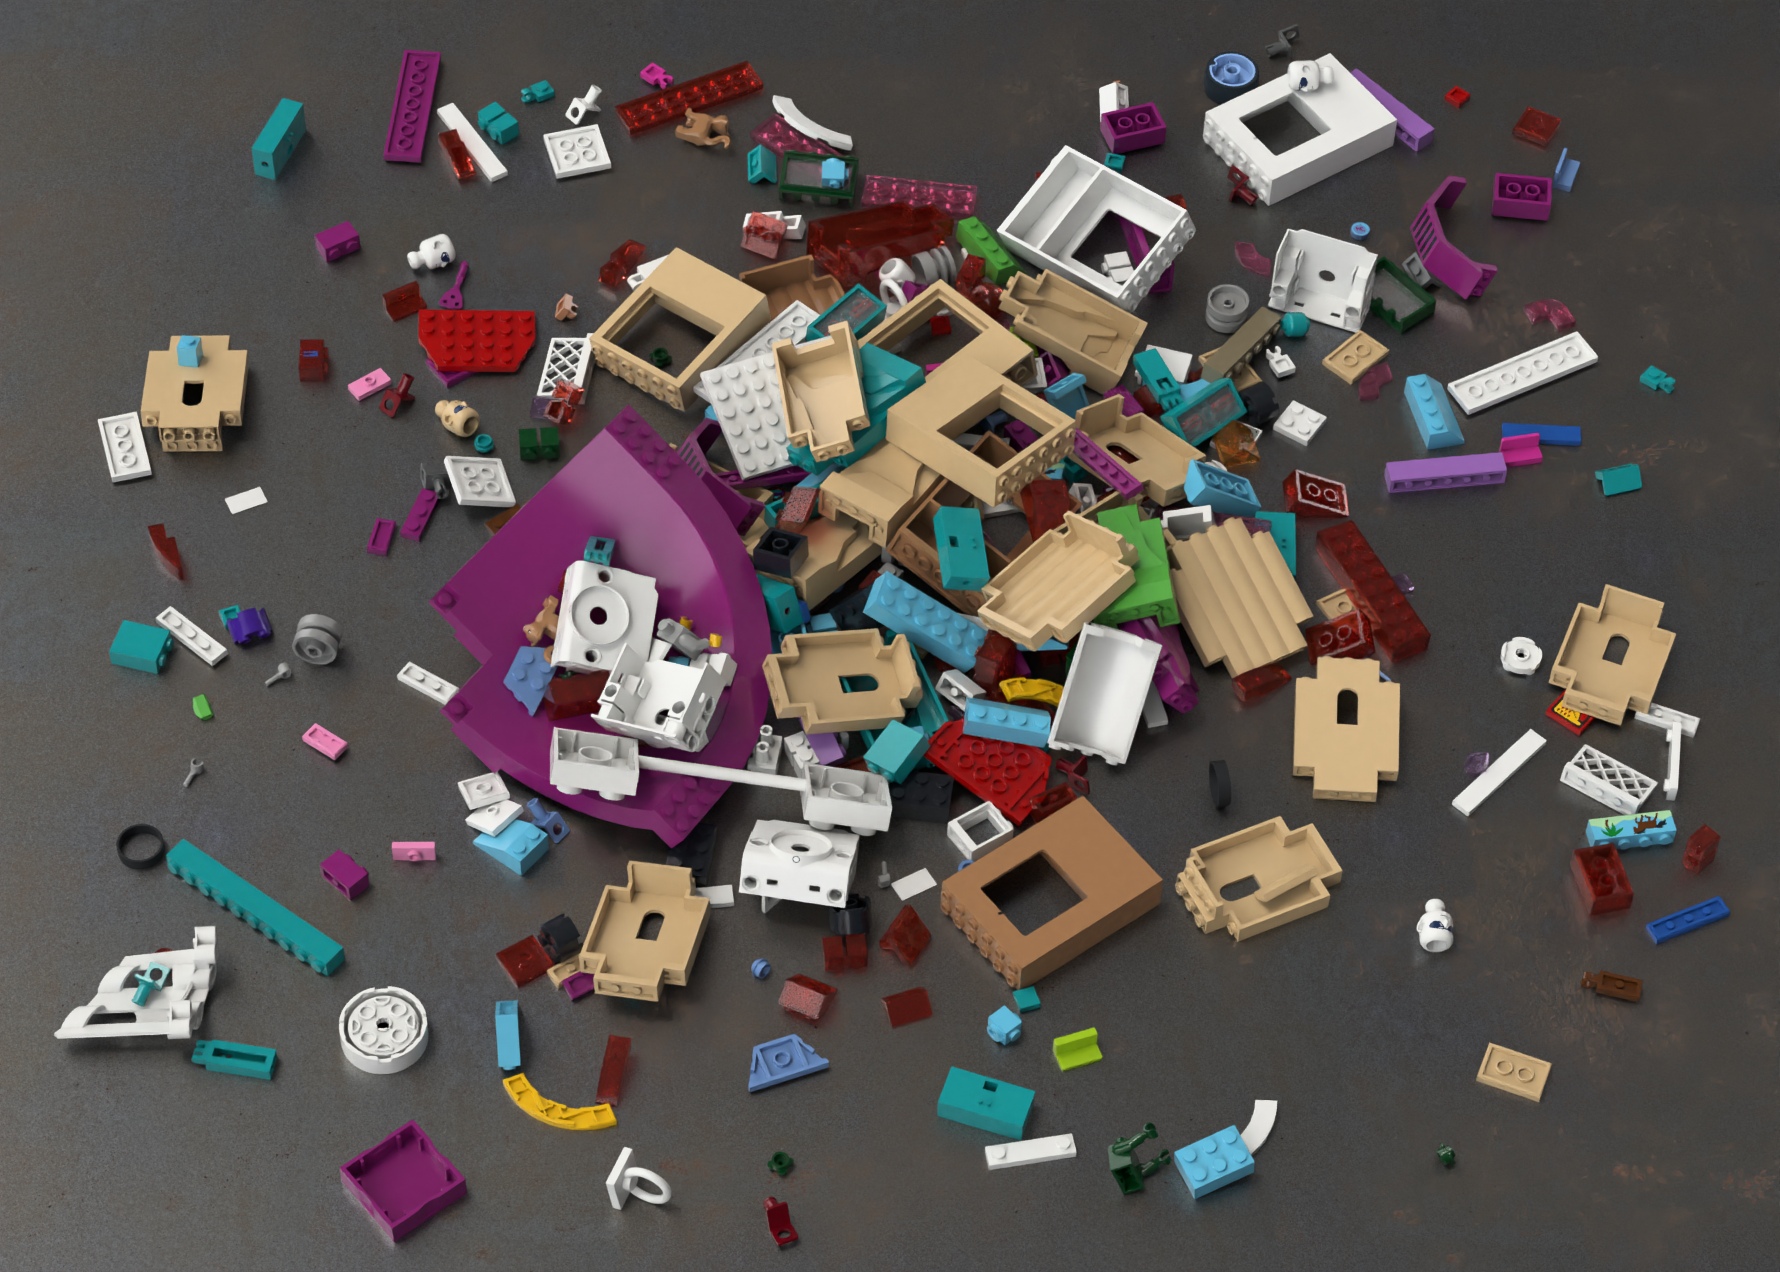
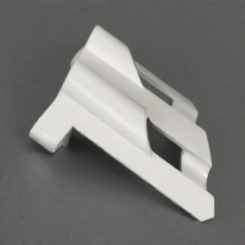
M216 926L194 927V949L125 956L121 964L112 968L102 979L98 988V994L87 1006L75 1008L67 1016L61 1029L54 1033V1036L58 1039L167 1034L168 1039L191 1038L192 1031L200 1027L204 1004L208 992L213 988L216 979V961L218 957ZM152 961L172 969L173 986L162 987L161 992L155 989L151 990L144 1007L131 1001L138 988H123L127 977L133 971L147 970ZM134 1012L137 1019L136 1023L87 1025L88 1020L93 1014Z

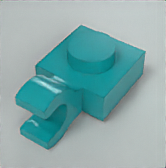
M546 80L530 85V89L524 88L521 90V93L524 95L521 97V100L524 103H529L535 99L541 102L555 97V91Z
M1652 365L1640 376V382L1654 390L1660 387L1665 392L1671 393L1675 389L1673 385L1676 383V380L1672 377H1667L1666 373Z

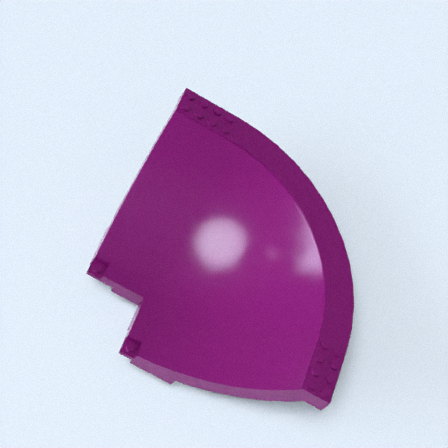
M628 404L487 541L428 602L457 631L454 636L482 664L440 710L454 725L450 730L494 774L502 769L544 796L596 818L629 827L653 830L670 848H673L686 838L733 781L639 768L635 796L625 795L622 800H608L601 797L599 791L582 789V792L576 795L560 792L557 789V785L550 784V747L554 727L633 738L606 731L591 717V714L598 715L602 707L597 701L600 699L608 679L574 672L582 680H578L577 686L561 683L562 676H559V674H565L566 667L557 666L533 716L529 715V709L522 701L519 702L515 698L514 693L503 683L520 647H531L532 642L527 639L526 633L523 631L524 626L535 621L536 616L544 609L543 602L550 595L558 599L555 614L559 616L567 568L575 561L584 560L585 548L589 537L615 539L614 553L609 567L656 578L655 590L659 595L652 638L663 641L657 636L659 631L658 624L661 620L670 618L680 623L681 617H687L688 621H693L690 631L700 639L707 638L710 640L711 633L722 636L720 647L709 646V648L703 649L701 654L726 653L737 663L731 686H724L714 713L705 730L709 742L700 752H689L673 747L655 748L648 745L644 740L638 739V755L742 770L758 740L760 728L766 716L770 695L762 665L767 655L772 654L765 601L754 566L727 513L709 488L666 441ZM597 540L595 548H600V545H603L602 549H604L606 542ZM595 607L590 611V619L594 624L602 625L607 620V614L604 609ZM543 633L542 639L535 647L547 648L554 645L555 641ZM670 647L663 661L668 662L669 657L686 656ZM663 710L659 714L669 717V710Z

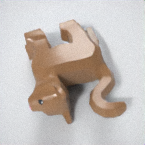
M691 108L686 110L685 115L688 117L687 127L678 125L675 131L677 138L692 142L698 146H715L725 143L724 148H730L732 141L729 138V118L726 115L712 117L708 114L693 113ZM712 131L723 135L710 139Z
M551 595L543 602L544 609L536 616L535 621L525 625L523 628L527 639L532 642L531 647L536 646L542 639L543 633L555 641L559 616L555 614L558 599ZM554 645L548 646L543 653L544 659L550 664Z

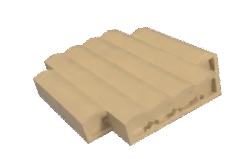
M1068 510L1063 515L1069 529L1068 532L1063 535L1061 532L1057 533L1049 529L981 588L987 601L977 610L982 624L991 630H996L1002 636L1009 637L1018 644H1023L1032 651H1037L1052 636L1061 642L1067 643L1082 630L1084 622L1090 623L1136 582L1135 573L1131 566L1139 560L1138 550L1133 544L1126 543L1123 535L1114 533L1107 527H1102L1094 521H1089L1080 514H1075Z
M1231 517L1223 522L1224 525L1219 527L1216 524L1206 529V533L1200 534L1196 532L1189 536L1187 541L1178 540L1171 544L1172 547L1167 552L1170 558L1169 564L1181 623L1204 667L1223 660L1233 682L1303 651L1308 645L1298 626L1309 622L1314 617L1270 532L1263 533V531H1259L1250 536L1241 517L1237 519Z

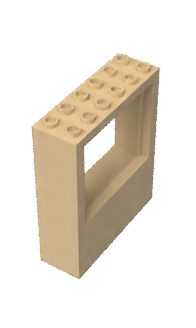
M676 247L597 329L589 340L594 362L599 367L610 370L615 376L619 375L628 383L640 387L644 392H649L655 395L657 399L666 401L673 408L685 412L699 397V395L694 393L693 387L702 380L700 377L701 372L718 367L762 330L771 320L767 296L764 293ZM655 303L716 335L677 379L616 346L623 336Z
M941 279L930 285L920 295H917L912 301L901 307L900 310L858 340L859 349L868 342L888 351L943 308H947L980 335L925 377L926 382L967 354L1021 387L1038 375L1034 350Z
M967 354L887 409L886 440L995 508L1073 452L1075 447L1076 420ZM1001 408L1044 436L996 469L952 440L996 409Z

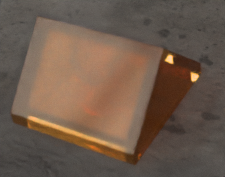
M1232 420L1213 435L1212 438L1221 464L1225 467L1261 461L1251 430L1237 421Z

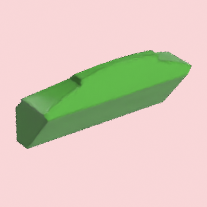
M202 694L193 698V709L196 716L203 720L210 719L214 714L206 695Z

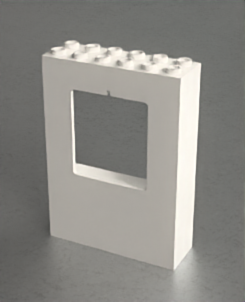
M1331 53L1315 60L1319 68L1326 66L1333 68L1334 80L1330 84L1320 82L1316 90H1307V92L1292 90L1288 85L1287 73L1205 113L1203 132L1205 143L1209 144L1228 166H1235L1249 177L1248 187L1268 206L1382 152L1394 144L1397 119ZM1288 101L1321 135L1275 156L1258 138L1256 139V136L1243 122Z
M1065 145L997 229V232L1005 247L1013 254L1042 270H1045V268L1131 314L1137 308L1142 298L1148 294L1154 283L1160 279L1165 269L1171 265L1177 254L1183 250L1188 240L1194 236L1196 228L1186 209ZM1108 211H1113L1160 237V240L1123 286L1071 258Z

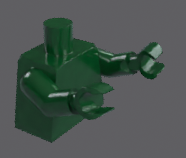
M1146 1123L1143 1126V1132H1138L1129 1139L1119 1137L1115 1140L1114 1144L1108 1146L1110 1170L1123 1194L1145 1188L1143 1177L1149 1176L1159 1168V1165H1169L1172 1159L1170 1156L1163 1159L1164 1156L1169 1154L1167 1149L1160 1151L1156 1159H1151L1146 1164L1139 1163L1134 1149L1145 1142V1139H1155L1158 1137L1157 1129L1153 1123Z

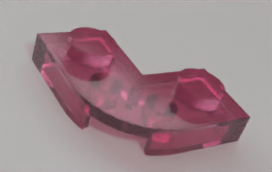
M1543 299L1524 305L1523 311L1532 323L1549 318L1558 331L1574 327L1576 324V320L1568 308L1557 300Z

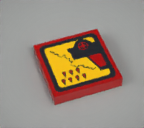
M1564 691L1546 710L1545 715L1580 736L1596 717L1562 707Z

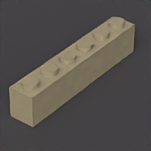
M1262 306L1204 363L1200 378L1209 383L1219 378L1232 379L1235 373L1238 374L1245 363L1248 364L1254 354L1257 355L1264 344L1267 345L1273 335H1277L1280 332L1282 317Z

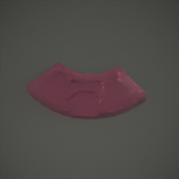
M1235 241V255L1240 264L1256 275L1269 278L1271 259L1259 255L1255 250L1254 243Z
M1387 362L1372 367L1361 379L1358 392L1360 401L1379 398L1380 387L1392 381L1393 376Z

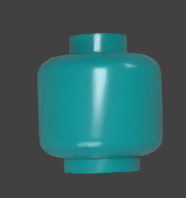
M1288 312L1281 319V330H1283L1287 337H1302L1310 329V320L1302 312Z

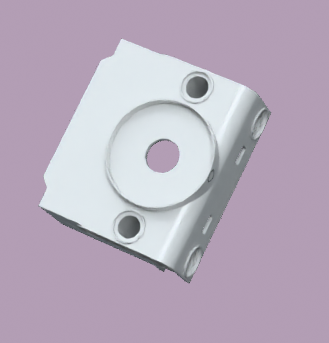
M1287 229L1276 253L1271 292L1269 294L1271 299L1268 307L1287 313L1302 312L1311 320L1356 333L1361 329L1369 311L1378 254L1368 252L1365 247L1304 229L1299 231ZM1322 270L1330 271L1334 274L1335 280L1326 281L1321 278L1319 272ZM1295 302H1297V303H1300V304H1304V306L1301 307V306H1297V305H1294V304H1295ZM1331 313L1340 315V318L1331 316Z
M575 561L570 565L565 575L551 668L558 665L566 667V671L609 679L625 643L644 661L648 662L659 595L655 590L656 578L587 561ZM595 607L604 609L607 614V620L602 625L594 624L590 619V611ZM621 673L620 678H619V680H618L619 682H620V680H621V678H622V676H623L622 673Z
M625 643L601 697L597 701L602 707L598 715L591 714V717L606 731L644 740L652 747H673L694 752L700 744L727 681L707 662L703 670L659 659L650 663L644 661ZM621 673H622L623 676H622V678H621V680H620V683H619L618 680H619L620 675H621ZM663 710H669L668 716L670 718H666L664 725H658L656 722L658 714Z
M757 820L743 852L739 892L845 908L856 873L860 835L834 828L831 830H821L811 825L779 820ZM801 846L808 848L809 851L799 852L792 848ZM767 879L778 880L777 885L767 884ZM810 885L819 886L820 892L809 890Z

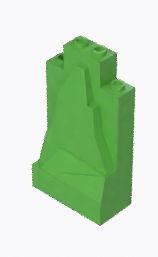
M1137 504L1098 512L1099 525L1107 527L1114 533L1123 535L1126 543H1131L1137 548L1139 560L1131 566L1135 573L1136 582L1093 619L1094 623L1118 629V623L1157 615L1160 627L1180 623L1160 517L1141 521Z

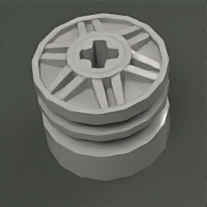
M946 246L931 249L930 254L924 251L912 256V271L916 275V283L930 286L939 279L948 285L956 283V266Z

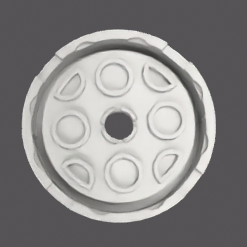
M388 986L385 989H375L373 987L355 995L345 1005L339 1019L341 1046L345 1056L354 1066L369 1073L391 1074L408 1068L421 1057L428 1043L429 1033L425 1009L413 994L401 988ZM386 1022L389 1024L388 1028L378 1029V1024Z

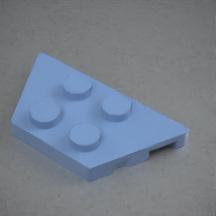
M521 646L503 683L514 693L515 698L519 702L522 701L529 709V715L533 716L557 666L551 668V664L544 659L543 653L546 648Z
M796 1034L754 1046L748 1085L749 1092L828 1068L829 1061L817 1055L815 1049L805 1044Z

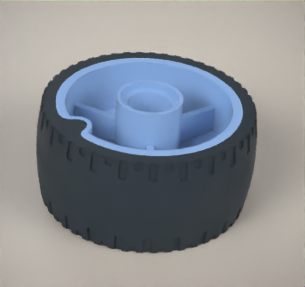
M1233 51L1221 52L1213 56L1206 65L1204 90L1209 99L1217 104H1224L1258 87V66L1246 54Z

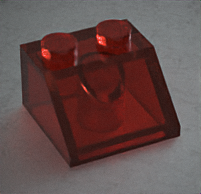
M794 486L790 492L786 491L782 499V503H785L783 509L779 508L775 520H777L775 528L800 534L809 520L821 489Z
M799 973L786 979L778 1004L784 1006L786 1011L800 1012L804 1014V1018L815 1021L825 1015L838 989Z

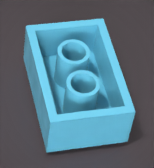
M1235 1125L1174 1152V1162L1194 1200L1254 1172L1255 1162Z

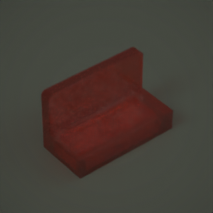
M417 281L382 294L383 308L393 322L418 313L419 309H427V304L420 295V285Z
M921 986L880 998L882 1007L887 1010L891 1026H897L932 1015L927 990Z

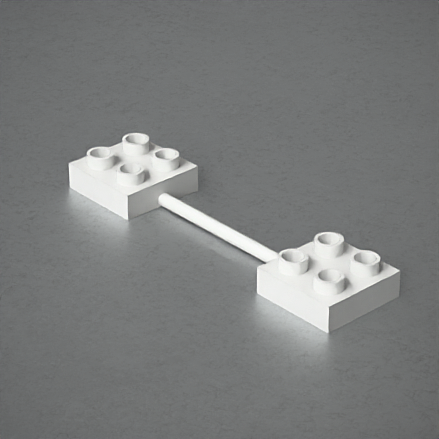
M556 727L553 730L550 747V784L557 785V789L566 794L576 795L580 794L582 789L599 791V795L608 800H622L625 795L635 796L639 768L797 790L800 791L804 820H809V824L814 828L831 830L835 824L851 826V830L854 833L863 836H872L876 833V830L888 831L892 804L888 782L879 773L874 774L872 772L804 763L801 778L641 756L638 755V739Z

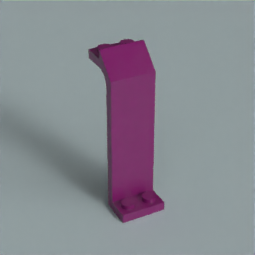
M1116 214L1137 268L1150 252L1144 233L1140 226ZM1174 261L1161 274L1160 279L1154 283L1148 294L1172 290Z

